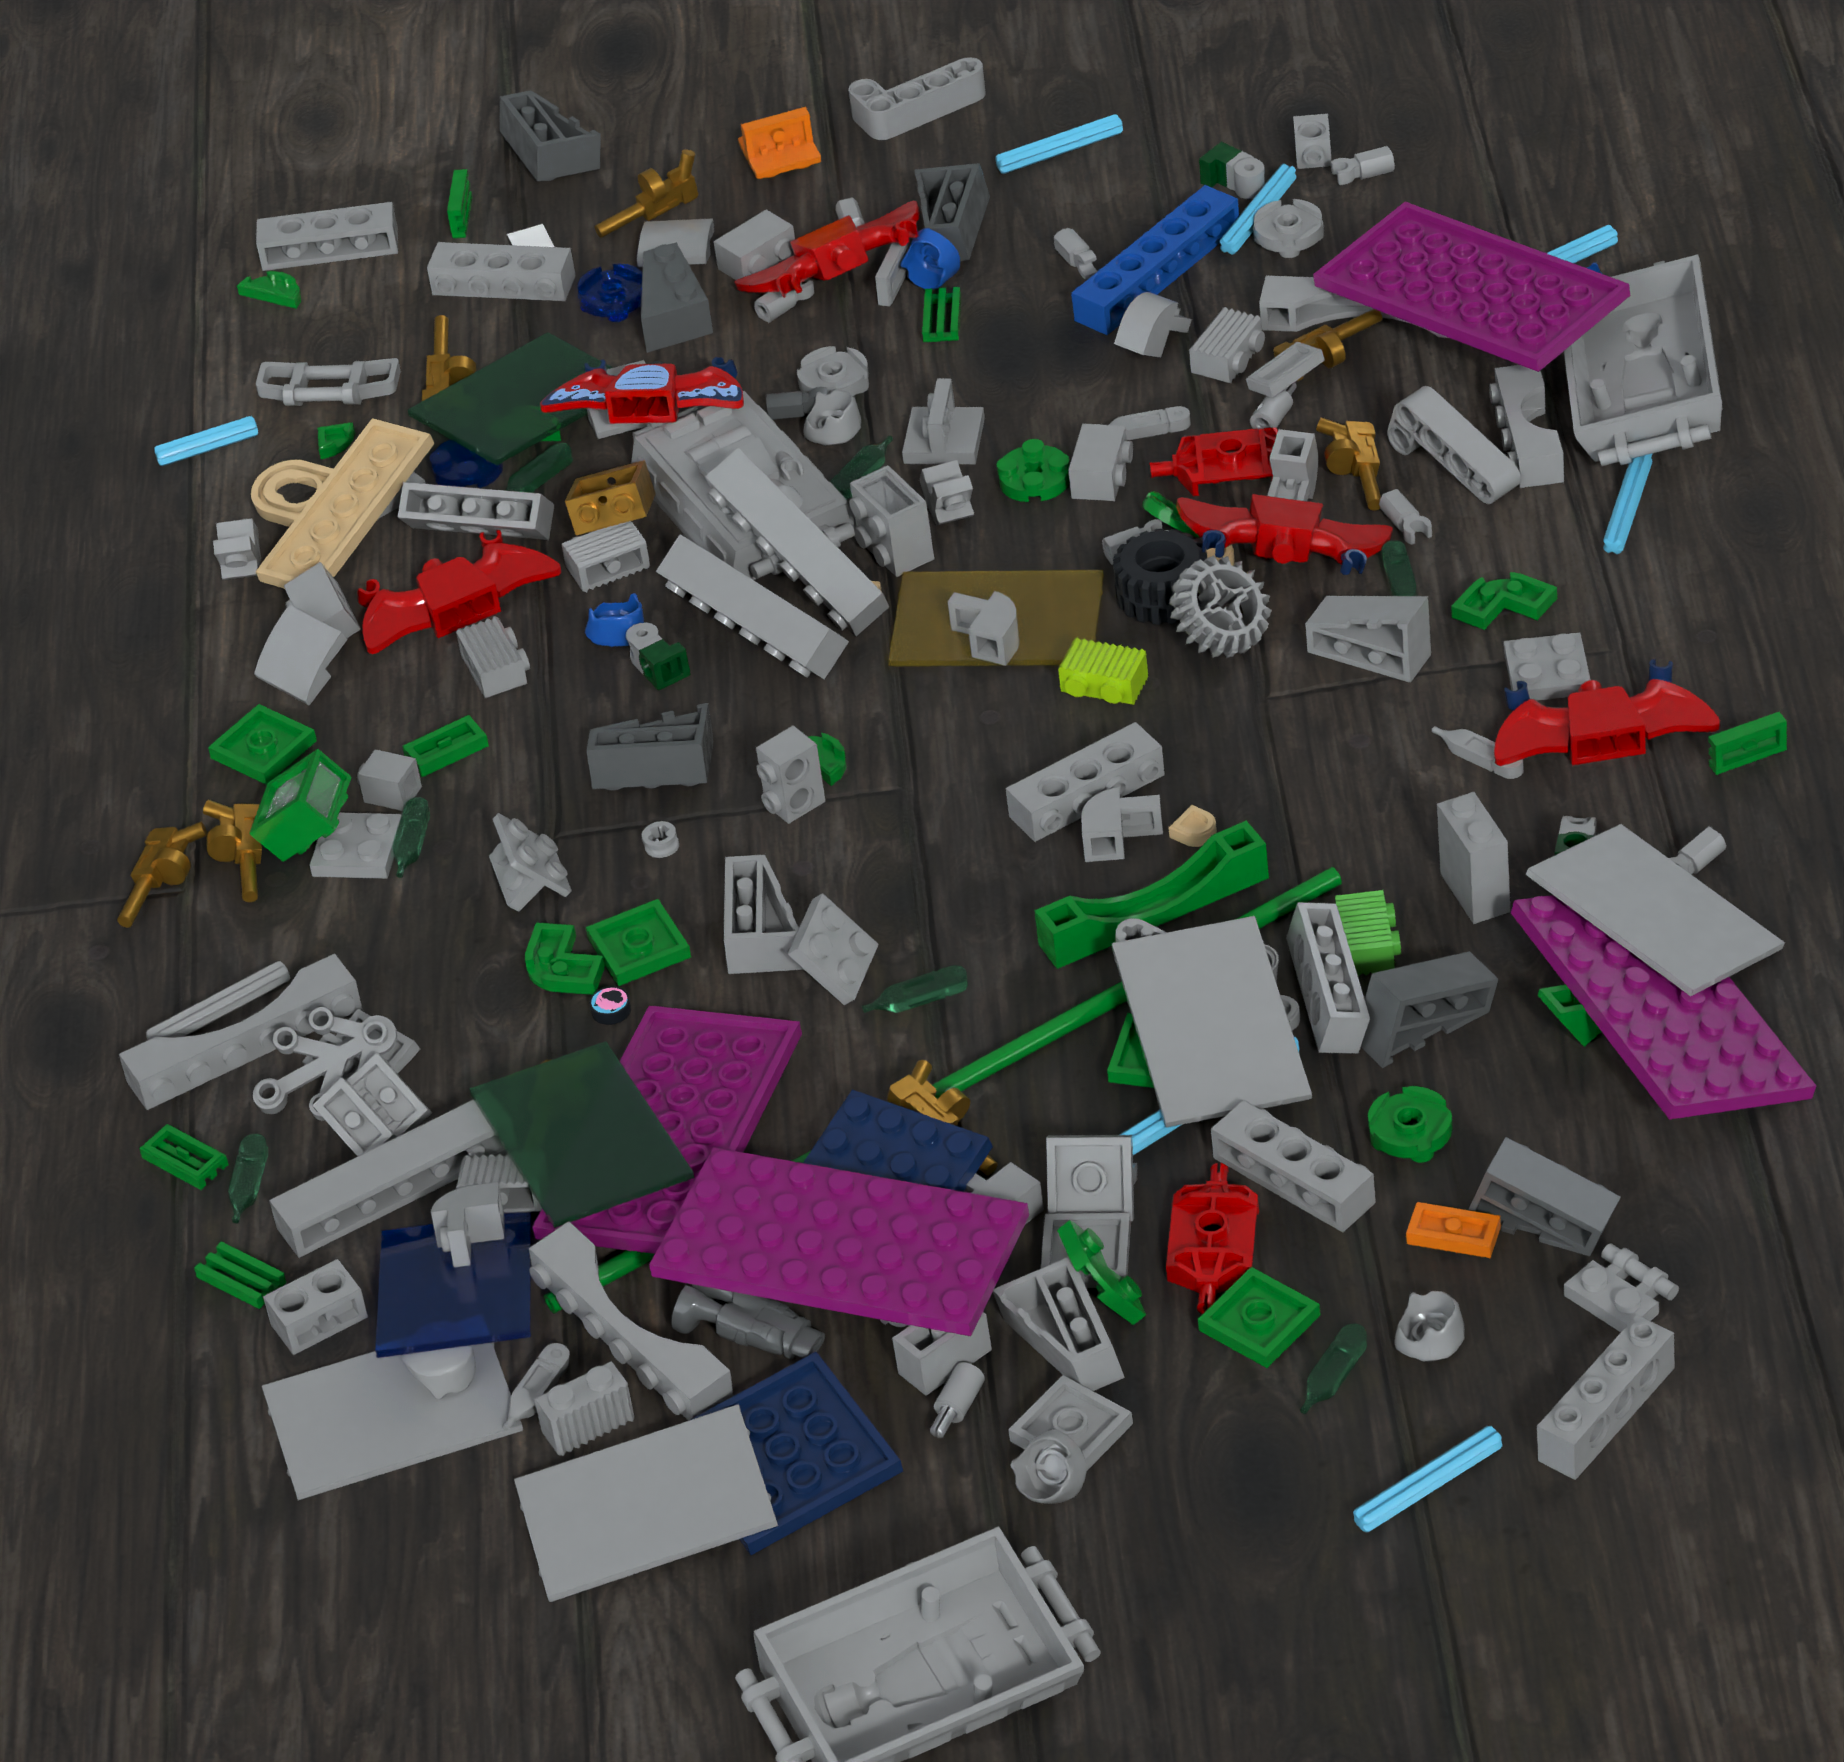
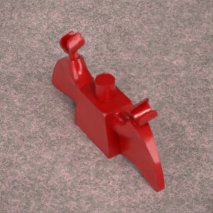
M910 201L876 220L857 226V228L851 216L848 215L790 241L795 256H791L770 268L736 280L734 282L736 288L744 292H780L782 297L785 298L791 290H795L797 294L801 293L802 288L800 284L810 277L825 281L869 261L866 251L891 243H899V245L905 246L909 243V238L918 237L916 226L920 216L918 204L916 201Z
M497 530V537L493 540H486L485 533H480L479 537L483 548V556L473 564L464 557H457L446 563H442L439 559L435 558L427 561L422 568V573L416 577L418 585L416 589L404 592H395L388 589L380 590L379 582L376 579H369L366 582V591L362 588H359L357 591L358 603L361 606L368 607L363 619V637L366 649L369 654H376L409 633L431 627L437 638H441L457 631L459 628L462 629L465 626L501 612L498 597L501 598L524 584L556 577L561 574V566L551 557L536 550L513 544H504L501 531Z

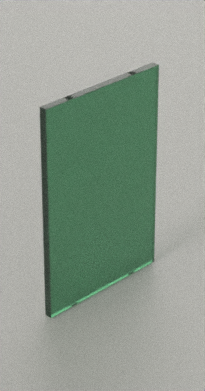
M547 332L408 409V415L491 463L499 465L587 415V408L544 413L541 411L540 402L561 385L584 374L585 363H588L592 368H597L601 366L600 360ZM606 364V369L613 368Z
M606 1041L470 1088L472 1098L554 1228L562 1226L568 1221H576L694 1178L693 1170Z

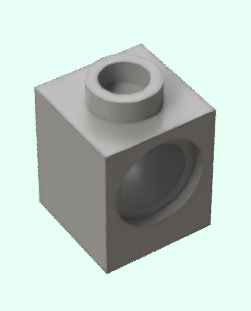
M1328 114L1293 116L1297 169L1331 166Z

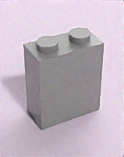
M1475 792L1437 803L1440 872L1473 924L1509 913L1508 841Z

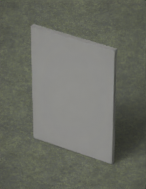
M1622 824L1528 868L1526 873L1528 877L1689 996H1693L1783 949L1785 944L1784 941Z
M1255 916L1112 943V951L1166 1128L1226 1116L1243 1100L1259 1109L1312 1099V1092Z
M481 1318L454 1327L469 1338L474 1351L476 1373L466 1389L456 1394L448 1393L441 1399L435 1398L431 1391L416 1379L404 1364L402 1354L411 1340L262 1385L269 1408L268 1414L272 1417L287 1464V1474L291 1477L297 1499L301 1500L523 1431L520 1420L515 1422L509 1431L503 1429V1425L509 1417L511 1393L497 1358L494 1342L489 1336L484 1319Z
M739 1404L514 1479L521 1502L520 1509L525 1516L539 1566V1575L542 1577L549 1602L778 1526L770 1502L771 1495L767 1493L749 1438L750 1431L745 1426Z

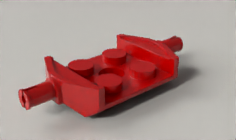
M1276 427L1184 436L1181 438L1176 454L1172 455L1173 461L1150 462L1151 478L1174 475V477H1178L1180 483L1193 496H1199L1198 484H1216L1244 479L1254 480L1263 477H1271L1272 481L1273 474L1270 455L1278 430ZM1235 450L1236 452L1227 453L1226 451Z
M1218 1163L1211 1166L1210 1181H1206V1184L1184 1185L1173 1194L1166 1262L1167 1281L1198 1292L1197 1311L1201 1314L1206 1311V1305L1209 1308L1216 1302L1217 1293L1227 1291L1253 1264L1257 1214H1259L1258 1195L1246 1185L1228 1184L1227 1175L1229 1168L1223 1163H1220L1219 1173ZM1211 1224L1221 1226L1216 1231L1203 1230L1205 1226Z

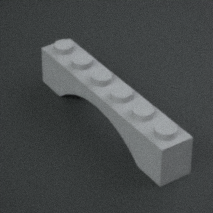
M1266 275L1259 301L1262 330L1297 332L1309 326L1330 320L1358 317L1373 309L1316 287L1313 277ZM1381 312L1382 318L1395 319L1407 322L1397 317ZM1428 330V331H1430L1431 333L1435 334V335L1438 336V337L1449 338V337H1446V336H1444V335H1441V334H1438V333H1436V332H1433V331H1431V330Z
M334 953L300 969L291 984L277 999L258 1013L239 1023L196 1036L176 1038L154 1037L120 1053L119 1056L126 1081L145 1109L149 1110L276 1050L277 1048L273 1043V1035L279 1028L290 1027L296 1032L297 1036L301 1037L314 1032L309 1023V1015L316 1008H327L333 1016L339 1018L353 1014L357 1009L361 1010L362 1005L356 980ZM319 1017L315 1025L324 1026L327 1024L329 1017ZM290 1035L284 1036L280 1040V1045L285 1046L291 1043L293 1037Z
M569 1221L529 1248L532 1265L529 1271L534 1282L541 1289L548 1288L556 1296L558 1303L568 1314L574 1313L582 1320L587 1332L595 1339L600 1337L609 1346L613 1356L621 1364L628 1363L636 1371L639 1380L646 1388L650 1390L654 1388L661 1394L666 1405L674 1414H682L689 1421L733 1397L730 1370L703 1345L681 1343L657 1336L636 1325L617 1309L608 1298L599 1281L595 1245Z

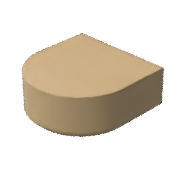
M1191 805L1169 827V838L1192 847L1203 846L1211 835L1217 833L1215 817L1194 805Z

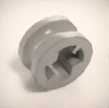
M654 822L648 825L642 832L645 851L652 857L663 858L670 856L679 847L676 828L669 822Z

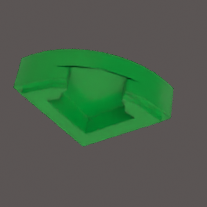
M353 422L318 428V446L321 459L335 456L349 447L355 436Z

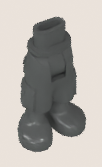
M694 1284L692 1286L685 1285L682 1289L672 1315V1328L679 1333L689 1334L699 1325L701 1320L716 1324V1333L723 1339L735 1342L738 1345H749L776 1355L784 1353V1356L788 1359H793L796 1355L805 1358L817 1352L825 1339V1333L811 1328L810 1320L799 1316L789 1309V1306L779 1301ZM717 1299H718V1300L724 1301V1302H726V1303H728V1304H725V1305L723 1306V1305L717 1303L716 1301H717Z

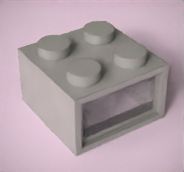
M887 465L850 483L852 499H850L849 504L855 516L857 526L854 529L855 538L863 549L867 548L874 555L881 567L885 566L898 577L934 560L926 501L893 469Z

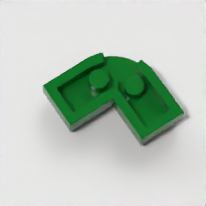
M1510 572V579H1499L1486 583L1484 578L1481 577L1451 606L1452 618L1483 630L1490 625L1504 608L1538 620L1558 599L1557 587L1515 572Z
M536 923L525 952V963L531 981L544 990L593 995L598 989L605 969L603 956L571 953L576 939L574 925Z
M1071 1220L1062 1225L1057 1231L1070 1261L1077 1272L1082 1271L1086 1275L1090 1274L1092 1279L1098 1283L1096 1285L1099 1292L1097 1298L1132 1325L1146 1316L1139 1300L1142 1296L1140 1288L1129 1276L1122 1278L1107 1266L1101 1252L1104 1245L1098 1235L1090 1228L1083 1230Z

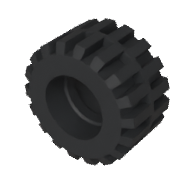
M1155 529L1154 532L1145 531L1139 533L1140 536L1130 537L1126 540L1127 544L1119 546L1117 554H1114L1113 558L1116 598L1120 609L1125 610V614L1130 618L1137 617V621L1143 623L1147 621L1160 625L1161 622H1168V624L1177 623V619L1170 618L1171 612L1175 609L1174 606L1169 604L1170 598L1175 594L1172 591L1173 585L1179 579L1180 574L1195 561L1201 559L1204 562L1207 559V551L1206 553L1202 552V542L1199 539H1193V535L1187 532L1181 534L1179 530L1174 529L1170 531ZM1197 591V601H1198L1199 608H1200V610H1201V603H1200V600L1198 599V596H1199L1200 594H1199V592Z

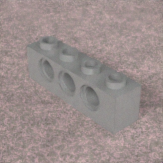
M385 202L257 219L256 244L262 271L398 254V227L393 203Z
M438 242L427 266L432 295L566 301L576 276L571 248Z
M403 482L398 518L411 528L473 534L484 532L485 535H497V530H500L502 536L549 540L554 504L539 493Z
M1134 722L1007 787L1006 796L1009 817L1036 842L1079 820L1083 807L1096 794L1120 787V796L1122 798L1164 776L1162 746L1140 725Z
M1297 903L1286 939L1319 1053H1359L1370 1016L1337 905L1328 903Z
M1243 1100L1211 1128L1213 1157L1216 1160L1341 1232L1347 1230L1376 1203L1374 1174L1365 1166L1350 1161L1338 1154L1330 1146L1320 1144L1306 1136L1300 1129L1290 1127L1273 1117L1265 1109H1259Z
M1636 1315L1537 1425L1538 1461L1576 1480L1675 1368L1674 1332Z

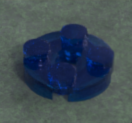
M618 263L612 264L613 270L602 272L600 266L588 271L581 277L577 287L580 309L583 312L594 316L607 317L611 322H620L628 317V313L642 305L643 273L640 269L632 265Z
M460 430L453 433L451 439L441 444L429 458L431 469L438 485L466 487L465 485L477 483L478 488H482L494 482L503 471L502 451L499 442L485 436L472 435L468 430Z

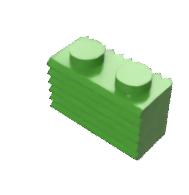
M1383 890L1336 895L1335 904L1339 911L1357 975L1359 976L1362 973L1368 975L1370 972L1376 973L1378 971L1394 969V955H1401L1399 931H1391L1390 927H1396L1394 904L1385 902Z

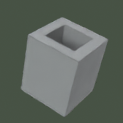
M376 749L366 763L360 766L357 775V782L361 787L365 803L400 811L407 809L422 787L416 758Z

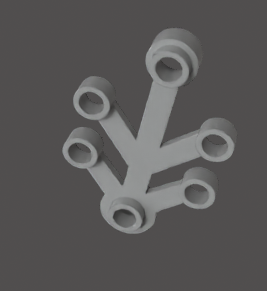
M324 1007L314 1009L309 1015V1023L314 1032L320 1035L333 1032L353 1038L341 1046L297 1036L296 1032L290 1027L279 1028L273 1035V1043L280 1053L292 1054L294 1052L317 1059L279 1080L267 1078L257 1083L253 1090V1100L257 1107L266 1114H276L286 1106L289 1093L325 1074L320 1092L314 1095L309 1103L313 1116L318 1120L325 1121L312 1105L343 1077L349 1060L362 1054L358 1071L376 1053L383 1055L394 1047L397 1041V1030L392 1021L384 1016L376 1015L368 1017L362 1023L335 1017L329 1009ZM319 1017H329L327 1024L324 1026L315 1025ZM373 1030H383L380 1038L375 1040L369 1038ZM290 1035L293 1037L289 1045H280V1040L284 1036ZM267 1088L275 1089V1094L271 1098H262L264 1090Z

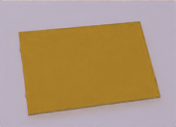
M1103 570L903 572L893 637L890 642L889 666H1005L973 658L969 634L951 630L948 600L954 592L989 600L994 591L1009 597L1016 607L1020 642L1017 651L1007 665H1060L1076 637L1080 640L1085 638L1088 642L1090 640H1093L1095 643L1097 642L1096 634L1101 596L1103 594L1104 572Z

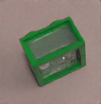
M316 749L268 782L249 834L282 862L296 853L299 855L303 854L315 840L321 836L324 838L330 836L339 824L337 817L341 807L348 799L346 792L352 777L322 751Z

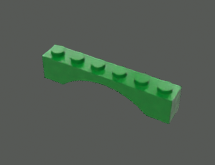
M1246 820L1211 835L1204 845L1182 866L1163 879L1143 889L1123 896L1105 899H1085L1070 895L1034 910L1038 945L1054 966L1059 969L1112 946V943H1115L1116 929L1124 920L1140 919L1157 927L1269 879L1266 843Z

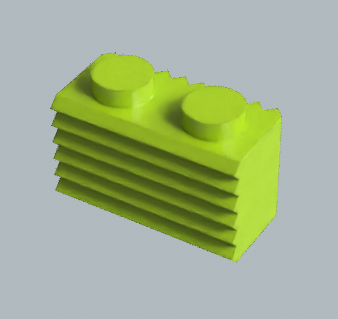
M1078 637L1073 640L1058 668L1061 692L1068 693L1074 697L1087 696L1104 699L1113 704L1121 702L1135 705V700H1137L1140 690H1142L1145 681L1148 679L1146 651L1143 649L1138 650L1135 647L1131 649L1128 646L1124 648L1121 645H1109L1106 642L1102 644L1100 641L1095 643L1093 640L1088 642L1085 638L1080 640Z

